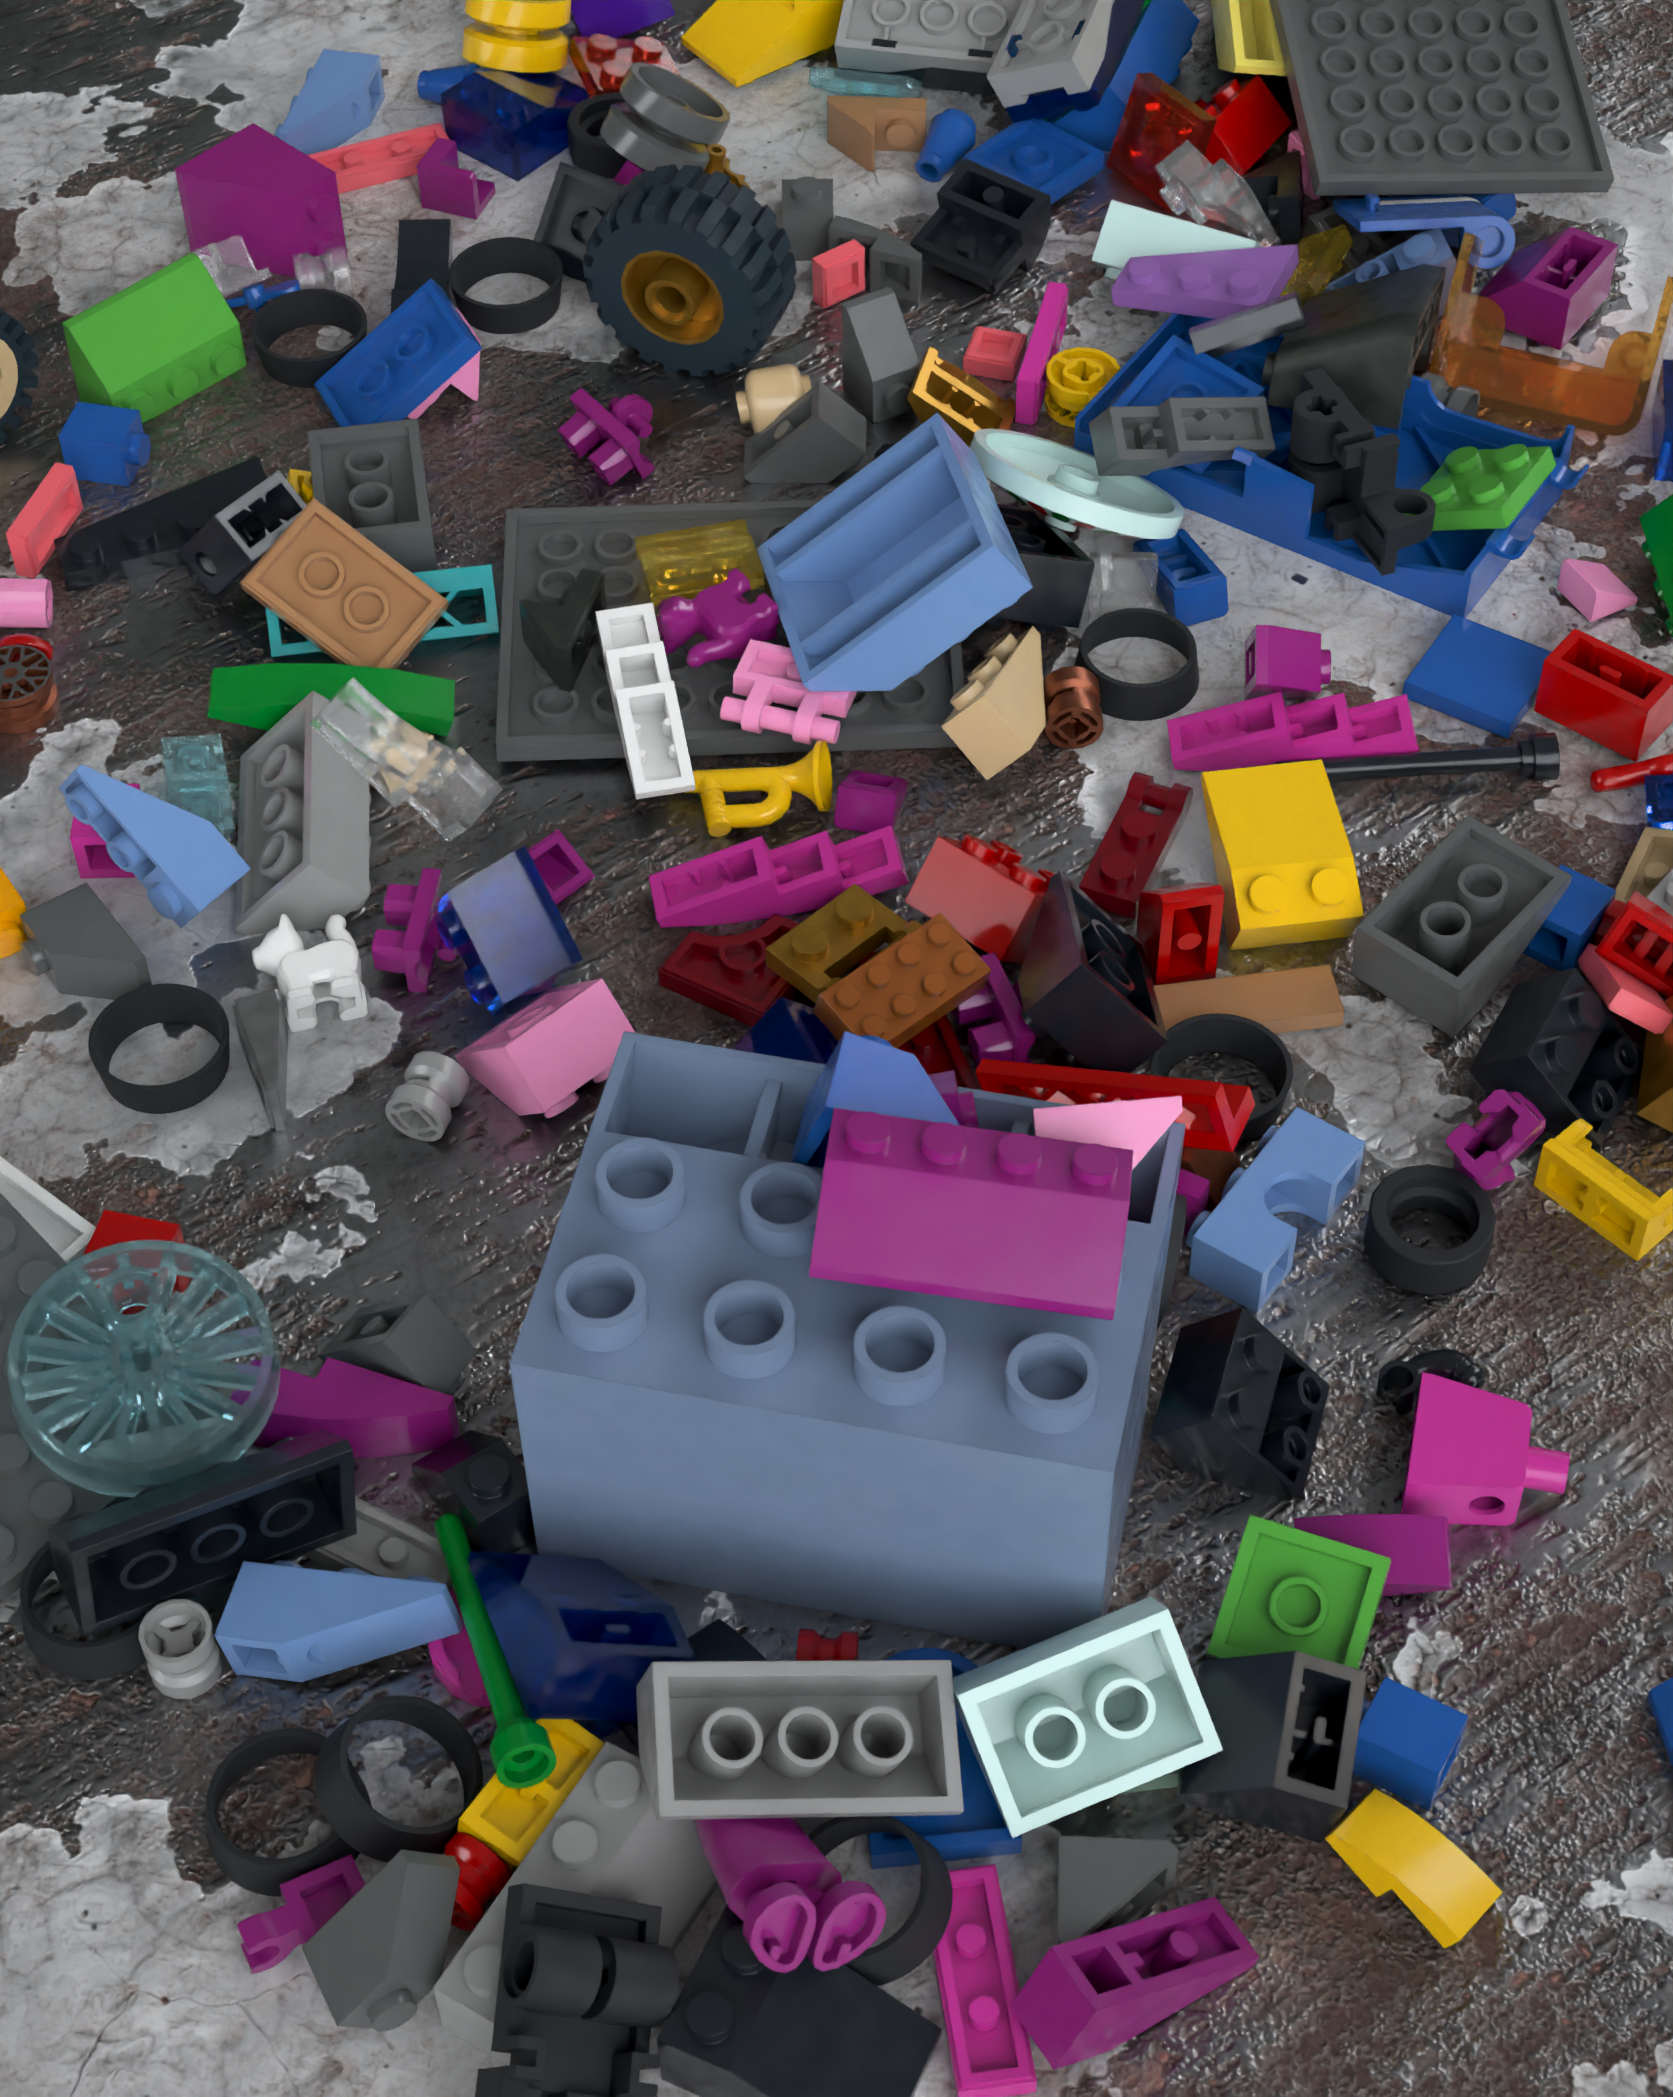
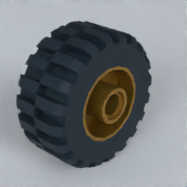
M676 164L656 167L654 171H643L633 177L629 185L623 187L590 234L586 244L587 253L583 257V271L585 278H588L586 287L591 302L598 303L597 315L605 326L611 325L616 331L615 338L623 346L626 347L629 344L639 351L638 357L651 364L655 360L664 364V370L675 373L679 369L688 370L690 376H707L711 370L714 371L715 375L735 371L737 366L746 365L754 359L787 310V306L794 295L796 287L794 277L797 273L794 254L788 253L791 248L790 240L784 228H777L775 224L777 216L767 204L762 207L754 199L756 193L747 186L743 185L739 188L729 182L731 176L719 171H714L712 175L703 172V166L689 164L683 165L681 170H678Z

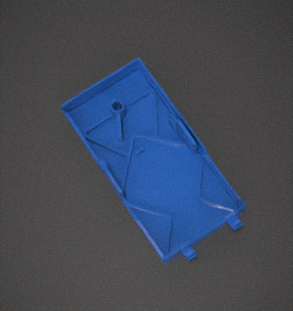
M1172 313L1075 417L1074 448L1094 455L1089 423L1108 407H1112L1173 334L1193 345L1189 329L1214 320V318ZM1281 334L1214 358L1264 387L1263 397L1266 398L1267 403L1270 386L1262 385L1264 363L1268 352H1278L1279 346L1286 334ZM1413 375L1411 386L1405 392L1402 408L1404 411L1398 429L1372 425L1376 438L1395 433L1400 439V446L1397 449L1399 456L1395 487L1420 491L1422 486L1432 478L1451 452L1467 446L1476 447L1477 450L1501 449L1513 444H1523L1526 447L1550 446L1556 466L1508 528L1432 531V534L1424 541L1399 549L1397 551L1395 572L1384 576L1379 573L1352 538L1339 542L1333 538L1334 529L1327 530L1324 526L1325 512L1312 513L1315 485L1287 471L1292 409L1267 405L1275 450L1264 458H1260L1256 453L1237 446L1231 459L1212 461L1201 476L1184 465L1156 470L1148 475L1138 476L1169 493L1187 509L1451 617L1456 614L1466 618L1508 563L1521 557L1534 541L1536 535L1532 534L1533 531L1561 497L1563 489H1573L1586 474L1590 465L1586 464L1579 471L1567 468L1575 431L1574 425L1568 424L1565 433L1555 439H1543L1455 412L1445 407L1435 397L1431 388V381Z

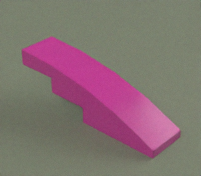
M1280 691L1167 720L1172 763L1175 770L1209 772L1274 765L1278 761L1419 752L1407 694L1353 708H1348L1344 693L1286 707L1282 692Z
M891 825L836 845L833 844L827 830L769 850L763 837L759 836L649 876L656 919L661 928L724 925L768 919L775 914L782 917L821 909L853 884H857L870 895L909 884L899 841Z

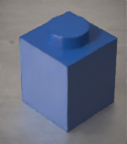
M77 402L58 435L64 463L73 466L78 480L130 487L139 468L145 466L150 457V437L144 433L139 410Z
M1562 864L1558 868L1572 876L1571 884L1523 951V954L1559 972L1579 968L1580 964L1577 960L1588 943H1594L1595 934L1604 913L1612 900L1615 899L1617 891Z
M1385 1676L1373 1701L1363 1699L1352 1774L1429 1811L1459 1753L1468 1715Z

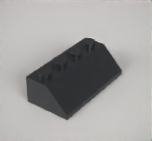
M323 1429L300 1437L285 1438L276 1442L268 1449L232 1462L216 1463L200 1474L164 1487L148 1488L137 1494L134 1498L96 1512L77 1514L65 1523L47 1529L54 1572L83 1637L145 1615L156 1605L165 1601L187 1599L237 1579L243 1561L272 1564L280 1560L287 1561L357 1534L353 1449L349 1441Z

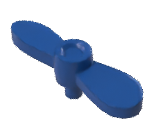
M289 280L268 288H264L262 283H258L244 288L243 296L225 301L230 309L248 305L249 309H255L257 313L269 300L289 292L301 290L298 280Z

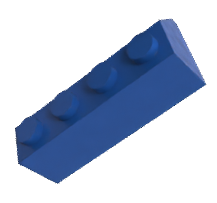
M1152 0L1106 46L1105 57L1090 90L1068 95L1065 89H1063L1058 94L1054 102L1055 105L1051 108V116L1046 122L1104 152L1113 153L1128 142L1133 146L1137 145L1153 130L1154 124L1152 120L1156 112L1167 101L1168 97L1165 93L1181 71L1178 67L1181 59L1193 46L1191 38L1200 20L1182 0Z

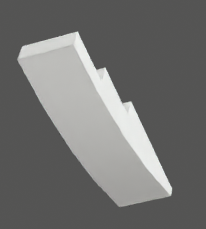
M653 603L595 611L596 626L606 675L636 800L694 791L695 780L674 680L671 681L664 643L660 640Z

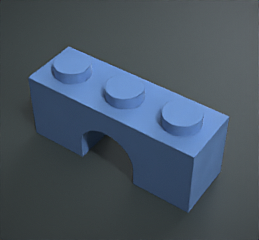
M1298 1107L1294 1109L1281 1127L1272 1125L1263 1135L1256 1150L1255 1159L1246 1170L1239 1167L1232 1173L1223 1189L1221 1202L1213 1212L1210 1213L1204 1210L1191 1226L1186 1240V1245L1192 1248L1189 1277L1258 1313L1291 1271L1298 1229L1278 1219L1274 1214L1298 1212L1326 1225L1359 1183L1365 1142Z

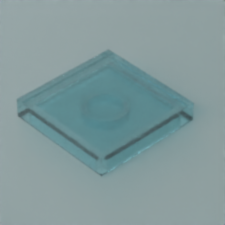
M810 66L809 84L811 87L823 91L874 97H921L922 81L908 76Z

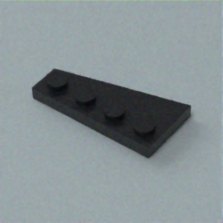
M253 457L55 539L54 544L68 592L187 564L180 555V549L213 516L267 479L259 457ZM251 516L245 521L246 530L252 538H255L265 528L267 529L265 523L256 516Z

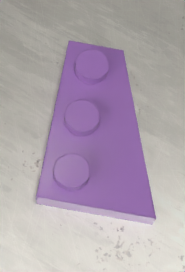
M1298 244L1130 257L1111 288L1113 306L1214 319L1278 298L1299 263Z

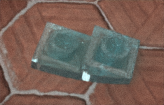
M220 734L160 738L166 797H168V803L210 821L225 839L233 838L234 821Z

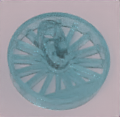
M136 1240L117 1243L89 1252L68 1263L40 1286L25 1305L14 1327L8 1349L7 1370L10 1400L14 1416L22 1436L35 1455L53 1472L77 1486L101 1494L133 1498L148 1488L170 1485L200 1474L216 1463L235 1461L244 1454L257 1439L273 1411L279 1390L281 1364L278 1343L264 1304L253 1286L238 1270L218 1256L188 1244L164 1240ZM177 1275L193 1278V1282L167 1314ZM216 1289L229 1296L196 1316ZM80 1295L104 1328L64 1306ZM131 1306L146 1307L141 1312L133 1315L121 1314L122 1311ZM246 1315L249 1316L255 1327L217 1334ZM47 1324H50L80 1342L40 1337V1334ZM148 1351L151 1369L145 1372H138L135 1353L142 1354ZM262 1352L260 1367L220 1361ZM29 1361L65 1365L64 1367L26 1374ZM206 1385L252 1392L242 1406ZM70 1392L36 1414L32 1413L26 1402ZM180 1398L214 1417L196 1420ZM165 1409L176 1425L163 1428L160 1411ZM91 1410L65 1444L52 1435ZM120 1413L114 1438L98 1441ZM140 1414H146L149 1431L135 1434Z

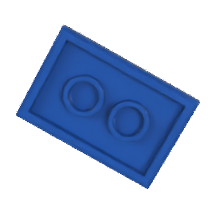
M431 278L317 380L314 385L340 427L400 421L406 418L474 357L482 347L444 290Z

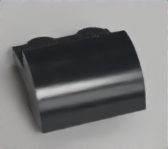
M965 159L936 193L939 208L912 239L910 245L922 254V261L997 293L1017 268L1028 272L1036 261L1050 226L1051 199L1050 195Z

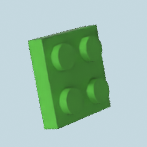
M1513 444L1501 449L1477 450L1476 447L1467 446L1451 452L1432 478L1420 489V491L1430 495L1436 504L1433 531L1508 528L1555 468L1556 462L1551 447H1526L1523 444ZM1403 513L1404 515H1415L1411 513Z
M1250 1515L1207 1650L1208 1657L1221 1659L1298 1651L1360 1669L1391 1566V1558Z

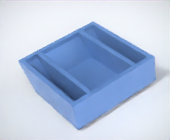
M938 413L757 548L774 601L778 606V613L802 683L810 692L891 691L909 677L917 675L928 663L956 643L965 640L975 629L1001 610L1012 606L1023 594L1033 588L975 453Z

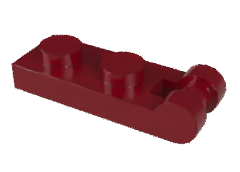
M1140 772L1133 773L1126 795L1079 884V888L1104 911L1136 919L1138 915L1139 893L1151 889L1189 812L1193 788L1174 783L1170 788L1154 783L1153 776ZM1146 806L1163 810V812L1159 816L1144 810Z

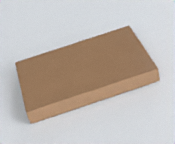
M315 498L309 502L240 582L245 592L336 662L345 665L397 669L449 607L447 599Z

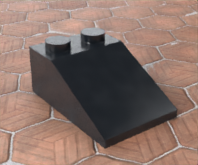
M997 504L1033 588L1023 594L1012 606L1001 610L984 624L1002 626L1006 620L1023 621L1028 627L1034 626L1036 630L1043 632H1056L1058 626L1079 628L1095 563L1060 528L1047 523L1044 520L1045 514L1033 508Z
M1059 870L1050 878L1018 977L1023 1008L1020 1009L1021 1016L1036 1035L1043 1039L1050 1035L1064 1047V1053L1074 1068L1131 1073L1169 1042L1143 946Z
M726 1904L657 2038L658 2054L661 2055L660 2070L662 2080L700 2097H914L942 2036V2029L846 1965L821 1971L813 1966L806 1954L796 1969L786 1973L772 1971L757 1959L743 1935L744 1921Z

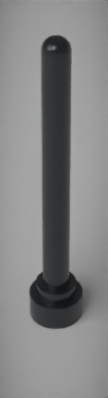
M1555 732L1529 734L1528 740H1519L1517 742V747L1286 760L1275 763L1283 764L1322 759L1329 782L1518 770L1519 776H1530L1531 781H1547L1558 779L1560 752L1557 735Z

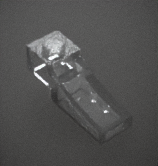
M1187 140L1155 166L1156 171L1165 184V187L1159 192L1177 216L1186 211L1199 225H1202L1208 219L1234 227L1245 238L1257 241L1262 247L1283 246L1250 186L1222 158L1212 165Z
M354 678L345 683L310 721V724L395 808L406 800L448 842L471 828L503 790L461 746L453 750L420 732L384 706Z

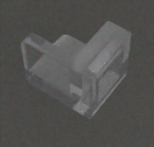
M235 235L216 244L213 242L193 251L203 262L224 298L272 277L268 267L259 271L256 270L240 235Z
M1090 552L1089 558L1095 563L1087 594L1089 625L1098 617L1118 609L1148 608L1157 610L1158 555L1156 553Z

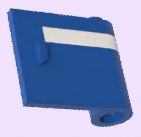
M1366 194V198L1333 199V210L1359 232L1440 229L1448 245L1459 247L1462 255L1480 268L1490 269L1503 264L1514 250L1515 233L1510 223L1467 194L1379 197L1376 194Z

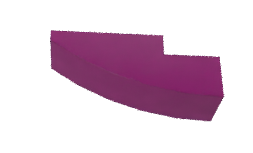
M327 1357L316 1378L253 1359L228 1401L237 1440L264 1448H270L273 1444L285 1438L300 1437L323 1429L346 1438L353 1449V1458H378L433 1451L460 1436L454 1396Z

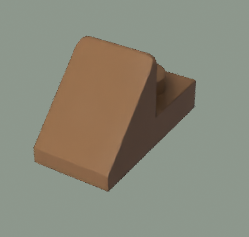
M828 95V144L869 172H874L876 151L921 152L927 136V98Z

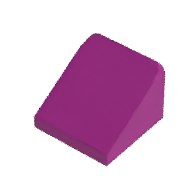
M858 770L851 771L838 785L834 816L835 826L841 829L870 833L890 825L894 830L907 791L908 781L900 777Z
M559 829L515 858L503 872L513 885L547 911L595 877Z

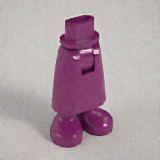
M793 1818L693 1819L705 1857L729 1908L744 1921L743 1935L757 1959L772 1971L786 1973L794 1970L803 1961L806 1954L816 1969L821 1971L835 1969L857 1958L877 1940L884 1928L887 1915L885 1905L879 1895L868 1883L849 1880L842 1882L841 1873L821 1853Z

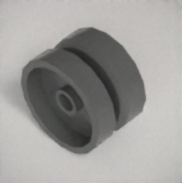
M642 62L631 64L620 86V94L625 102L610 106L600 127L601 136L620 155L647 171H654L658 166L676 164L678 170H681L683 165L690 164L703 166L704 172L710 161V153L705 145H712L720 141L730 121L728 110L710 93L669 70Z

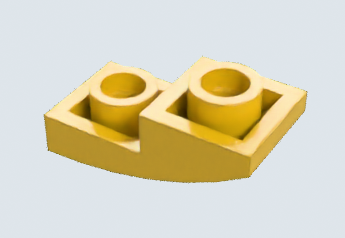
M1376 1788L1368 1792L1325 1838L1376 1898L1392 1889L1444 1949L1460 1941L1503 1893L1463 1851L1441 1832L1403 1804Z

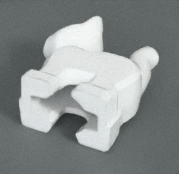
M281 914L279 925L268 931L261 944L252 950V958L256 969L276 977L279 990L286 1001L287 1006L284 1011L291 1032L314 1028L318 1022L316 1004L327 1000L339 1003L338 1014L343 1021L365 1017L368 1014L364 985L362 984L361 959L355 941L346 930V920L341 915H331L326 923L325 934L329 942L304 950L302 940L294 929L291 920L286 914Z

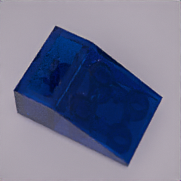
M470 1551L467 1557L529 1718L638 1722L636 1686L651 1663L694 1662L696 1660L673 1605L600 1559Z

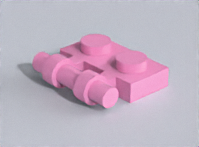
M750 639L733 674V694L746 696L747 699L742 700L725 696L721 706L720 718L740 723L741 729L744 731L760 734L763 729L790 734L794 742L812 745L814 740L836 744L840 733V721L821 716L822 714L846 718L857 691L810 692L802 683L791 648ZM773 702L782 705L796 707L799 709L796 712L770 705Z

